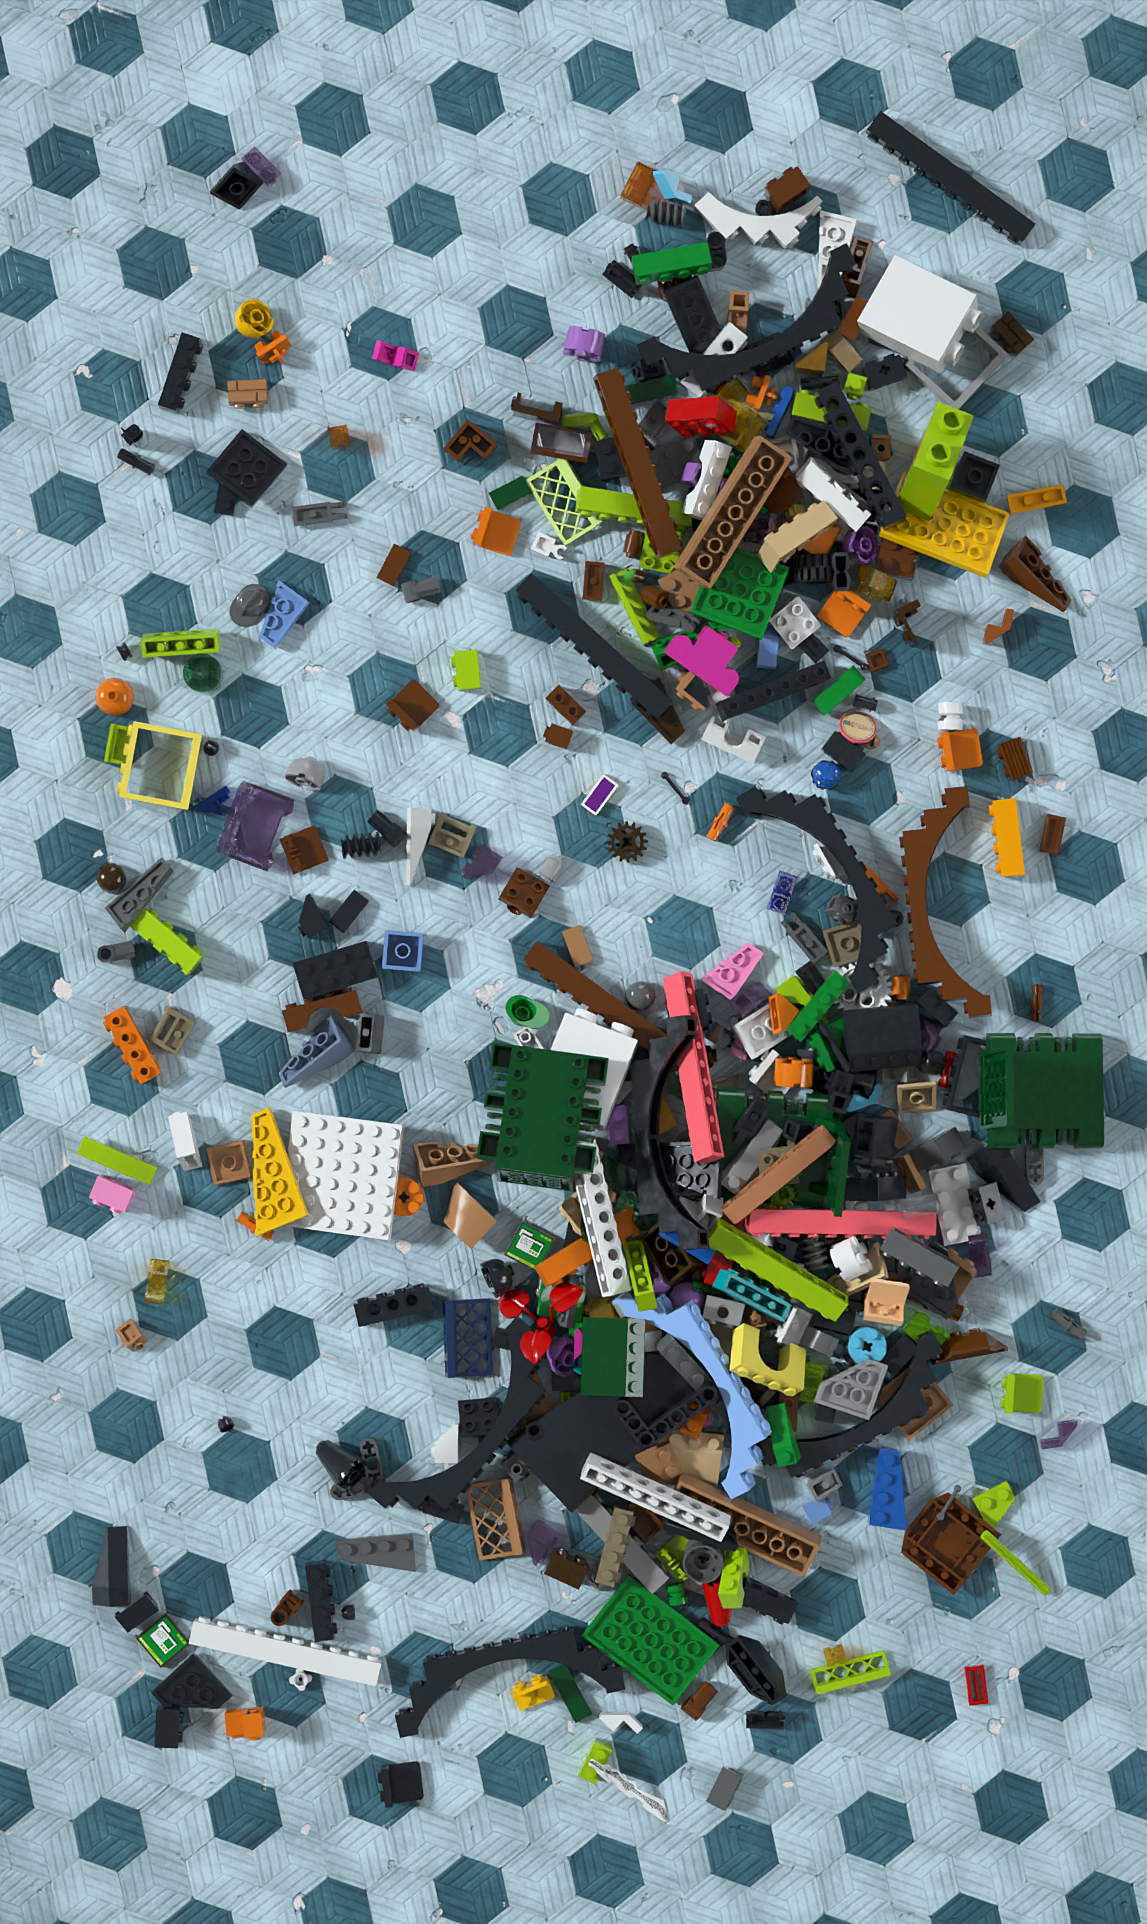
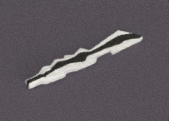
M594 1759L589 1761V1766L594 1768L608 1783L612 1782L627 1797H635L643 1803L641 1807L663 1822L667 1821L664 1800L638 1790L636 1781L628 1780L625 1774H621L618 1769H612L609 1764H601Z

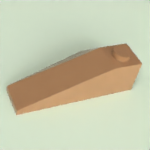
M436 1141L413 1144L416 1172L421 1187L442 1184L494 1162L477 1159L478 1144L456 1146V1143L449 1142V1145H441Z

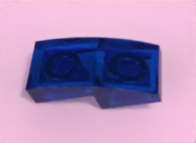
M779 870L767 909L785 915L797 876Z

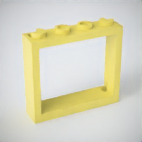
M133 721L127 730V736H130L129 744L125 743L123 755H126L125 763H121L120 774H123L122 782L118 781L116 793H119L120 798L188 810L202 734ZM138 728L192 739L180 803L127 793Z

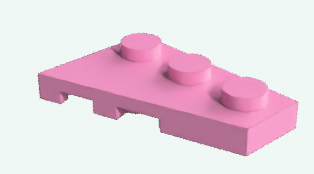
M747 943L700 980L732 1001L764 953L750 943Z

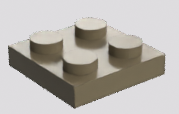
M860 920L822 931L833 967L858 959L861 943Z

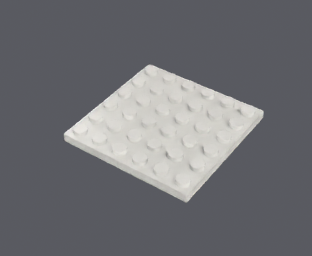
M293 1111L288 1158L309 1216L284 1226L391 1240L404 1125Z

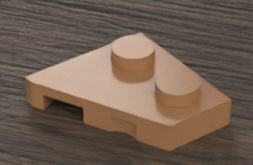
M669 1440L635 1455L639 1463L664 1481H668L683 1473Z

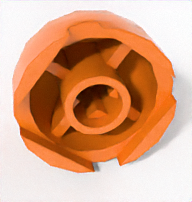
M110 678L99 685L95 698L101 711L107 715L120 716L130 710L134 701V693L126 681L119 678Z

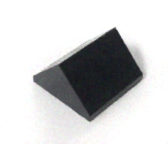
M243 161L232 165L210 190V194L240 210L260 188L263 181Z

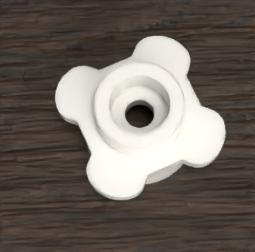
M298 1668L294 1676L289 1678V1682L294 1684L300 1691L305 1690L307 1683L312 1681L310 1674H306L304 1670Z

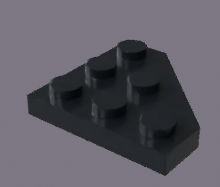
M932 1239L928 1246L949 1257L948 1250ZM912 1267L902 1283L909 1284L908 1293L947 1320L958 1305L954 1278L948 1287L945 1285L941 1287L933 1282L934 1279L929 1276L925 1278L916 1273L917 1270Z
M195 1653L191 1654L151 1691L153 1696L164 1707L176 1706L183 1708L219 1709L233 1695Z

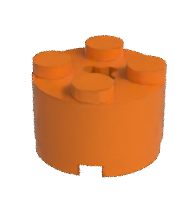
M797 1057L775 1058L774 1084L776 1086L812 1087L813 1059L802 1058V1060H798Z
M400 1177L397 1183L394 1214L410 1216L421 1207L424 1200V1192L421 1185L413 1178ZM403 1191L406 1192V1195L410 1196V1198L406 1199V1202L399 1198Z

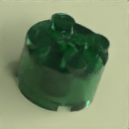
M203 653L196 654L184 665L183 678L192 690L206 694L219 688L223 680V669L214 657ZM202 669L208 672V675H205L204 678L198 675L202 672Z

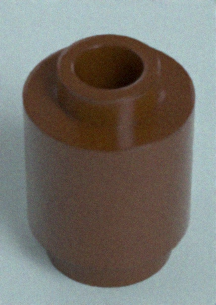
M629 530V534H626L623 553H626L625 557L637 559V556H641L645 539L643 532Z
M646 585L641 590L640 595L643 601L656 609H663L669 602L668 593L654 585Z

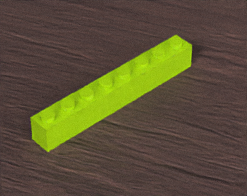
M720 1217L709 1231V1246L712 1250L720 1251L727 1259L738 1262L745 1270L753 1271L760 1279L767 1280L775 1288L786 1291L790 1297L795 1300L799 1299L810 1309L817 1310L824 1318L832 1319L836 1322L848 1306V1295Z

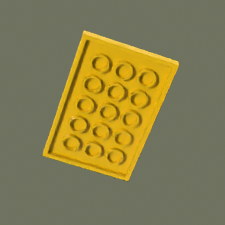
M902 472L897 488L895 490V495L897 497L899 495L900 489L902 487L907 472ZM946 488L930 521L905 512L907 516L905 522L886 531L881 528L879 536L987 578L1010 513Z

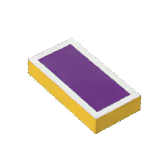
M603 774L581 805L597 816L619 785Z

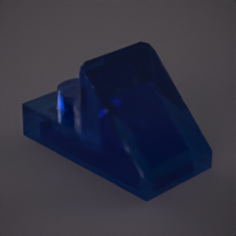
M224 786L194 806L197 811L224 816L216 803L219 801L221 804L230 798L228 795L232 792L228 786Z

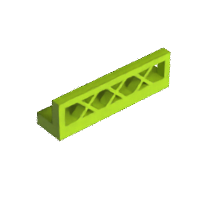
M627 569L610 575L609 579L641 643L645 646L661 637L653 621L646 619L648 611L633 581L624 586L620 582L619 577L628 572Z
M884 1650L810 1669L817 1695L891 1676ZM882 1656L884 1666L876 1668L870 1664L874 1657ZM860 1661L866 1664L862 1672H856L852 1669L855 1662ZM839 1666L847 1669V1672L842 1677L833 1674ZM824 1671L829 1674L826 1681L817 1683L816 1672Z

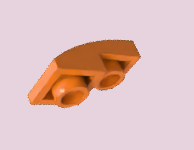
M856 296L838 333L855 341L860 332L857 320L868 303L866 300Z

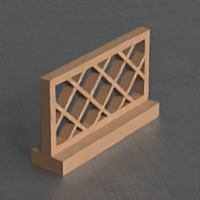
M508 1476L501 1479L471 1483L472 1486L466 1493L479 1561L524 1554L526 1548L512 1478ZM493 1484H499L501 1492L497 1497L488 1491ZM478 1487L484 1491L479 1500L472 1496L471 1488ZM485 1494L495 1499L490 1508L481 1502ZM497 1501L504 1507L501 1516L492 1510ZM478 1504L487 1510L483 1518H480L475 1513ZM489 1512L499 1518L494 1526L484 1521ZM500 1520L507 1524L508 1530L505 1534L495 1528ZM482 1523L491 1529L486 1538L479 1533L478 1528ZM493 1531L502 1537L497 1545L488 1540ZM504 1539L511 1543L512 1551L505 1552L499 1548ZM485 1542L495 1548L491 1554L483 1555L482 1546Z

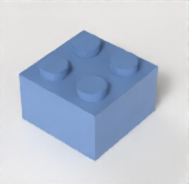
M385 930L382 969L421 972L424 933Z

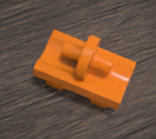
M276 330L270 335L273 342L266 345L264 341H259L255 344L256 354L263 365L269 361L273 363L276 360H279L282 364L285 362L282 356L287 354L286 350L292 346L286 335H282Z
M754 375L751 386L761 390L759 395L748 392L745 403L754 407V411L759 412L764 397L767 398L765 402L767 406L771 405L772 400L778 401L779 396L774 394L775 387L771 386L769 392H766L771 376L765 375V377Z

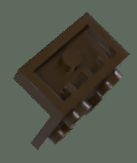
M918 599L898 608L893 616L896 626H901L903 630L901 636L905 644L909 643L910 646L915 645L917 640L906 619L917 614V609L921 606Z

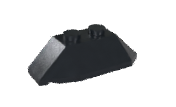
M738 1635L725 1644L727 1665L750 1695L767 1701L770 1705H774L787 1696L783 1671L760 1641Z

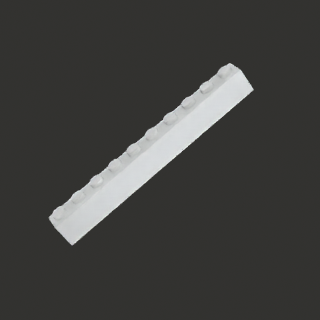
M202 1616L199 1619L195 1618L189 1644L372 1686L377 1685L382 1660H378L379 1657L368 1655L364 1657L360 1656V1653L356 1651L342 1652L341 1648L330 1646L329 1649L322 1647L323 1644L317 1642L307 1644L304 1643L303 1639L299 1638L285 1639V1636L275 1633L272 1636L266 1634L267 1632L264 1630L255 1629V1631H250L246 1626L237 1625L233 1627L229 1626V1623L225 1621L215 1623L211 1622L210 1618Z

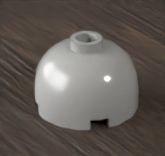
M306 756V758H298L290 763L285 779L297 787H300L301 784L308 786L306 790L319 791L324 780V771L315 758Z

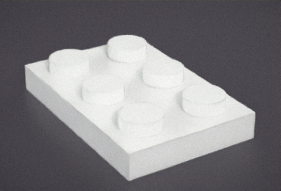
M769 1003L732 1026L751 1060L791 1035L786 1030L773 1035Z

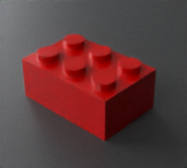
M720 396L669 399L665 421L683 437L690 438L692 435L707 437L709 434L724 436L726 433H734L737 411Z

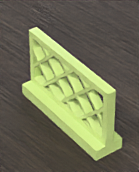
M559 458L525 480L564 546L605 523L604 520L599 519V516L592 515V517H587L592 525L585 529L579 528L580 513L568 511L570 500L576 501L577 490L583 486L568 460ZM557 466L560 471L559 480L548 478L550 470ZM536 478L545 479L543 489H535L532 481ZM548 480L558 482L556 493L545 491ZM561 483L569 486L570 492L568 497L558 494ZM545 493L555 496L552 507L544 504L543 498ZM557 497L568 499L565 510L555 508ZM554 510L565 512L562 523L554 521ZM567 513L578 515L575 526L565 524ZM564 526L574 528L573 537L568 540L562 534Z

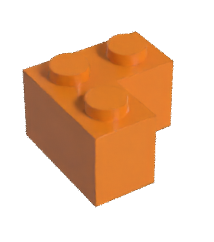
M264 1706L225 1711L227 1736L237 1739L242 1738L244 1735V1738H249V1740H259L264 1736L266 1731Z

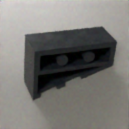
M899 1172L872 1173L864 1177H846L845 1201L879 1202L906 1198V1175H899Z
M745 1577L742 1582L745 1592L742 1606L755 1609L757 1613L763 1616H771L773 1621L781 1625L783 1623L789 1624L797 1608L798 1601L753 1578Z

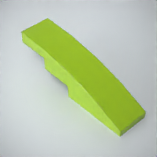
M86 1136L83 1137L76 1152L78 1155L148 1185L151 1184L157 1167Z

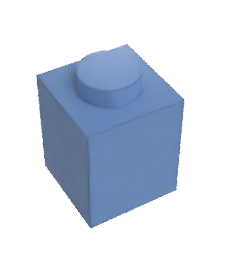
M822 1498L818 1502L811 1500L802 1505L812 1525L832 1515L831 1509H833L829 1498Z

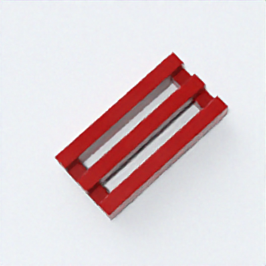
M984 1665L964 1666L969 1706L988 1704ZM977 1670H980L984 1700H980ZM969 1671L973 1672L976 1701H973Z

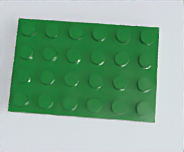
M630 1574L625 1577L582 1633L584 1638L672 1706L720 1646L718 1642L656 1594H652Z

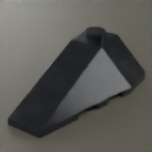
M127 1526L107 1528L92 1583L93 1605L116 1607L129 1606L131 1604Z

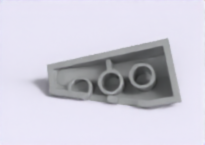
M767 1119L722 1171L721 1184L736 1195L759 1176L757 1151L759 1149L775 1148L783 1130Z

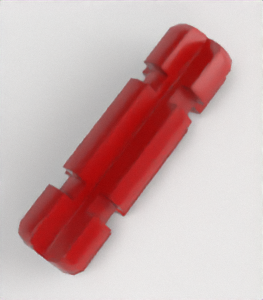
M945 1052L946 1065L940 1073L939 1087H949L947 1086L948 1078L952 1074V1062L954 1056H956L955 1052Z

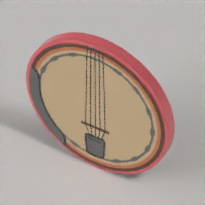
M850 711L841 717L839 730L851 742L867 743L875 737L877 725L868 714L861 711Z

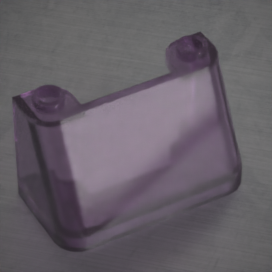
M246 781L241 782L219 837L216 852L268 872L274 862L272 853L269 850L282 816L285 817L291 814L294 809V799Z

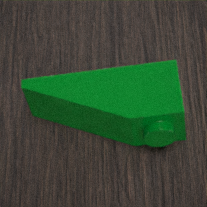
M785 1402L767 1406V1416L772 1431L773 1450L778 1467L797 1463L801 1455Z

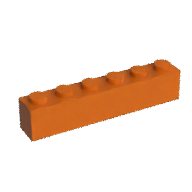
M634 1206L629 1207L614 1217L621 1245L627 1242L625 1240L626 1237L630 1235L635 1237L642 1232L641 1228L646 1226ZM587 1234L534 1266L545 1286L552 1285L554 1287L562 1282L561 1278L565 1275L570 1277L578 1272L577 1268L581 1265L586 1267L594 1262Z

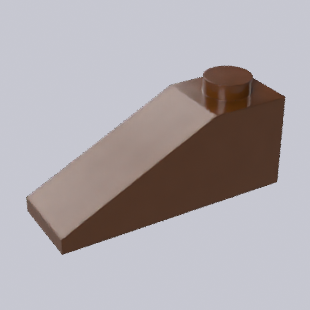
M857 236L854 237L850 250L856 265L852 266V271L842 276V280L849 293L846 296L854 299L857 296L873 241Z

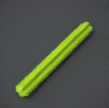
M988 1530L981 1534V1539L1042 1595L1046 1596L1051 1591V1588Z

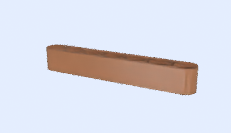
M823 1125L819 1126L730 1198L721 1207V1210L734 1224L738 1223L832 1147L836 1139Z

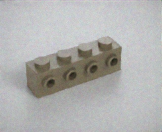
M615 1504L595 1577L596 1583L614 1587L615 1582L619 1583L621 1572L618 1571L619 1566L624 1564L626 1553L623 1552L625 1545L629 1546L631 1534H628L630 1526L634 1527L636 1516L633 1515L634 1509Z

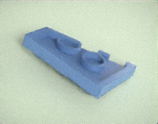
M278 580L277 589L272 597L271 606L259 637L276 649L310 603Z

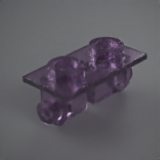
M253 147L241 158L267 186H272L281 175V172L256 147Z

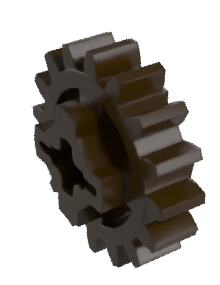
M625 821V826L618 823V829L612 828L614 833L613 835L608 834L611 841H608L607 844L612 846L608 851L615 852L613 858L619 856L620 862H622L623 858H626L627 863H629L630 858L637 861V855L643 856L641 850H647L643 845L648 843V840L643 839L646 832H640L641 826L635 828V822L629 826L628 821ZM625 829L633 830L631 834H623L621 832ZM634 835V837L631 840L632 846L630 847L627 845L626 847L621 849L624 843L622 839L624 837L628 839L629 837ZM637 836L640 838L639 848L635 845V838ZM615 837L620 841V846L617 849L614 844ZM624 850H631L632 852H634V854L624 855L622 853Z

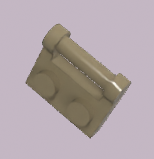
M441 812L428 844L464 858L477 826L472 824L469 826ZM443 823L468 833L466 838L442 829Z
M166 1005L163 1016L147 1039L177 1056L196 1022ZM172 1015L176 1019L162 1041L159 1039V1036Z

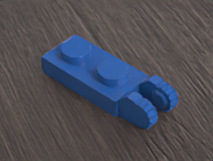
M786 386L781 391L782 400L780 403L777 402L772 411L774 413L772 421L768 420L764 430L766 431L767 438L774 439L789 408L792 397H794V391L791 386Z

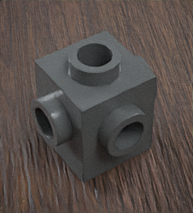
M838 894L832 896L824 913L832 917V920L837 924H846L856 918L858 905L854 903L851 897Z

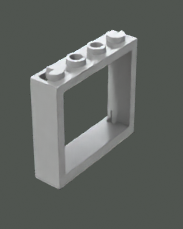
M979 327L973 333L998 355L956 401L950 398L914 365L916 361L908 357L905 359L907 364L904 368L941 402L958 410L1008 356V353Z

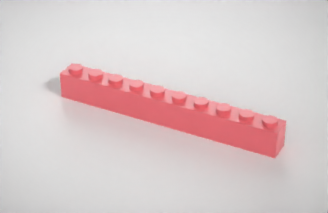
M680 971L663 978L664 991L670 1017L691 1015L696 1016L697 1036L681 1054L677 1065L694 1162L707 1164L723 1158L724 1152L693 974Z
M755 1208L745 1217V1231L751 1233V1236H762V1233H769V1236L781 1237V1233H788V1237H800V1233H806L807 1237H818V1234H825V1237L836 1238L837 1234H844L845 1238L856 1237V1234H863V1238H874V1235H881V1238H886L893 1226L909 1236L918 1235V1239H930V1235L936 1236L937 1212L843 1210L842 1217H834L832 1210Z

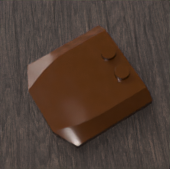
M947 1492L930 1500L907 1528L904 1534L901 1553L955 1595L991 1549L981 1539V1534L988 1530L997 1539L1002 1534L955 1497L946 1510L944 1519L938 1520L937 1514L941 1513L951 1496Z

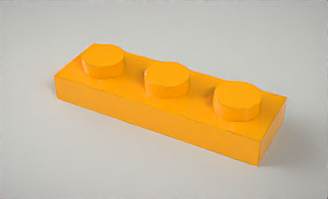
M1064 484L1006 496L1010 515L1067 503Z

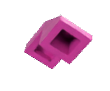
M377 340L372 359L386 365L414 372L419 353L408 348L395 347Z

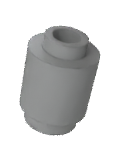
M552 854L551 857L547 858L539 871V874H541L540 879L548 884L551 881L555 883L564 869L565 861Z

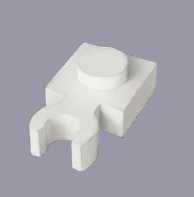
M538 532L531 550L546 557L553 553L556 559L562 560L563 557L559 556L557 551L559 549L566 551L567 548L564 545H554L556 539Z

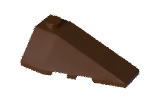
M1024 536L1004 556L999 568L1014 583L1058 610L1066 611L1071 601L1060 581L1054 580L1050 573L1052 569L1049 564L1045 566L1040 558L1042 555L1040 550L1027 536Z

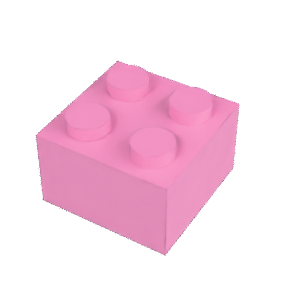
M102 1174L97 1176L89 1198L93 1199L92 1203L102 1207L103 1205H108L111 1207V1211L121 1214L129 1210L137 1189Z

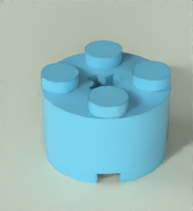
M859 1326L848 1337V1353L858 1364L867 1359L880 1362L886 1354V1340L881 1332L874 1327ZM865 1341L871 1343L869 1350L862 1349Z

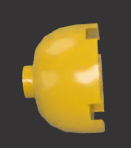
M253 299L245 300L235 312L234 321L237 330L243 336L257 339L266 335L272 329L274 318H271V310L264 302Z

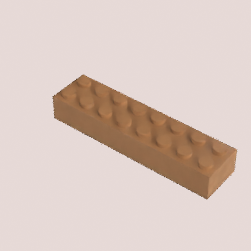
M755 436L673 567L703 588L711 589L792 457L762 436Z
M684 1472L680 1475L673 1489L731 1515L727 1531L736 1535L738 1547L746 1548L748 1552L800 1576H805L820 1547L821 1535L738 1497L730 1499L727 1492Z

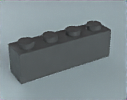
M893 1226L880 1248L885 1256L891 1259L895 1257L900 1260L899 1263L907 1268L913 1267L917 1270L916 1273L925 1278L929 1276L934 1279L933 1282L941 1287L944 1285L949 1286L960 1266V1263Z

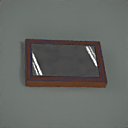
M536 423L530 454L587 463L592 432Z

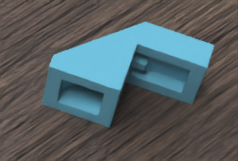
M667 170L653 171V177L665 200L677 201L679 205L691 203L692 195L677 190L680 175Z
M875 1082L868 1099L853 1093L847 1111L852 1112L875 1104L884 1086Z

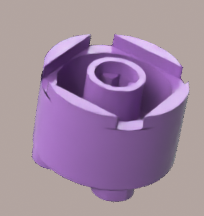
M569 326L563 354L571 357L575 355L577 360L588 362V359L600 362L605 334L590 328L585 330L580 326Z

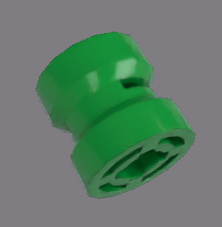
M684 1582L666 1586L667 1592L671 1596L669 1598V1605H681L688 1602L687 1595L684 1594L686 1589Z

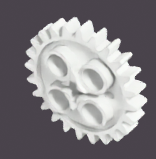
M848 963L849 969L842 967L844 973L841 975L850 983L834 1002V1005L838 1006L839 1012L843 1010L887 1006L886 1002H892L889 997L894 995L892 990H890L892 988V983L889 982L891 977L890 975L886 976V969L881 971L882 967L880 964L876 967L874 963L869 965L870 968L874 966L878 972L879 977L877 979L879 985L876 988L870 987L861 994H858L848 976L853 974L855 966ZM848 994H854L852 999H845ZM865 1000H872L870 1005H863Z

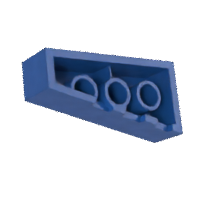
M879 1446L867 1522L872 1526L907 1531L900 1452L898 1449Z

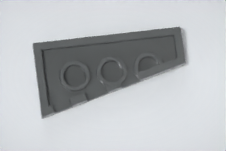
M162 857L105 907L124 933L174 872Z
M413 1533L336 1539L338 1560L416 1572Z

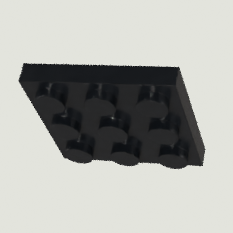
M241 429L209 467L206 474L249 507L253 508L287 467V463Z

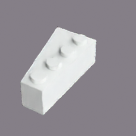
M812 457L796 473L797 483L803 489L807 488L811 491L813 497L818 501L824 500L830 509L855 531L871 515V510L862 497Z

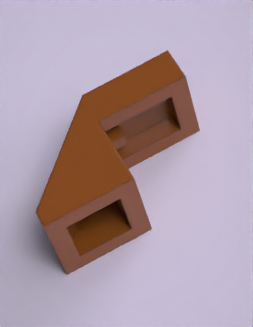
M1005 609L1001 627L990 624L986 625L983 645H987L1011 629L1013 609Z

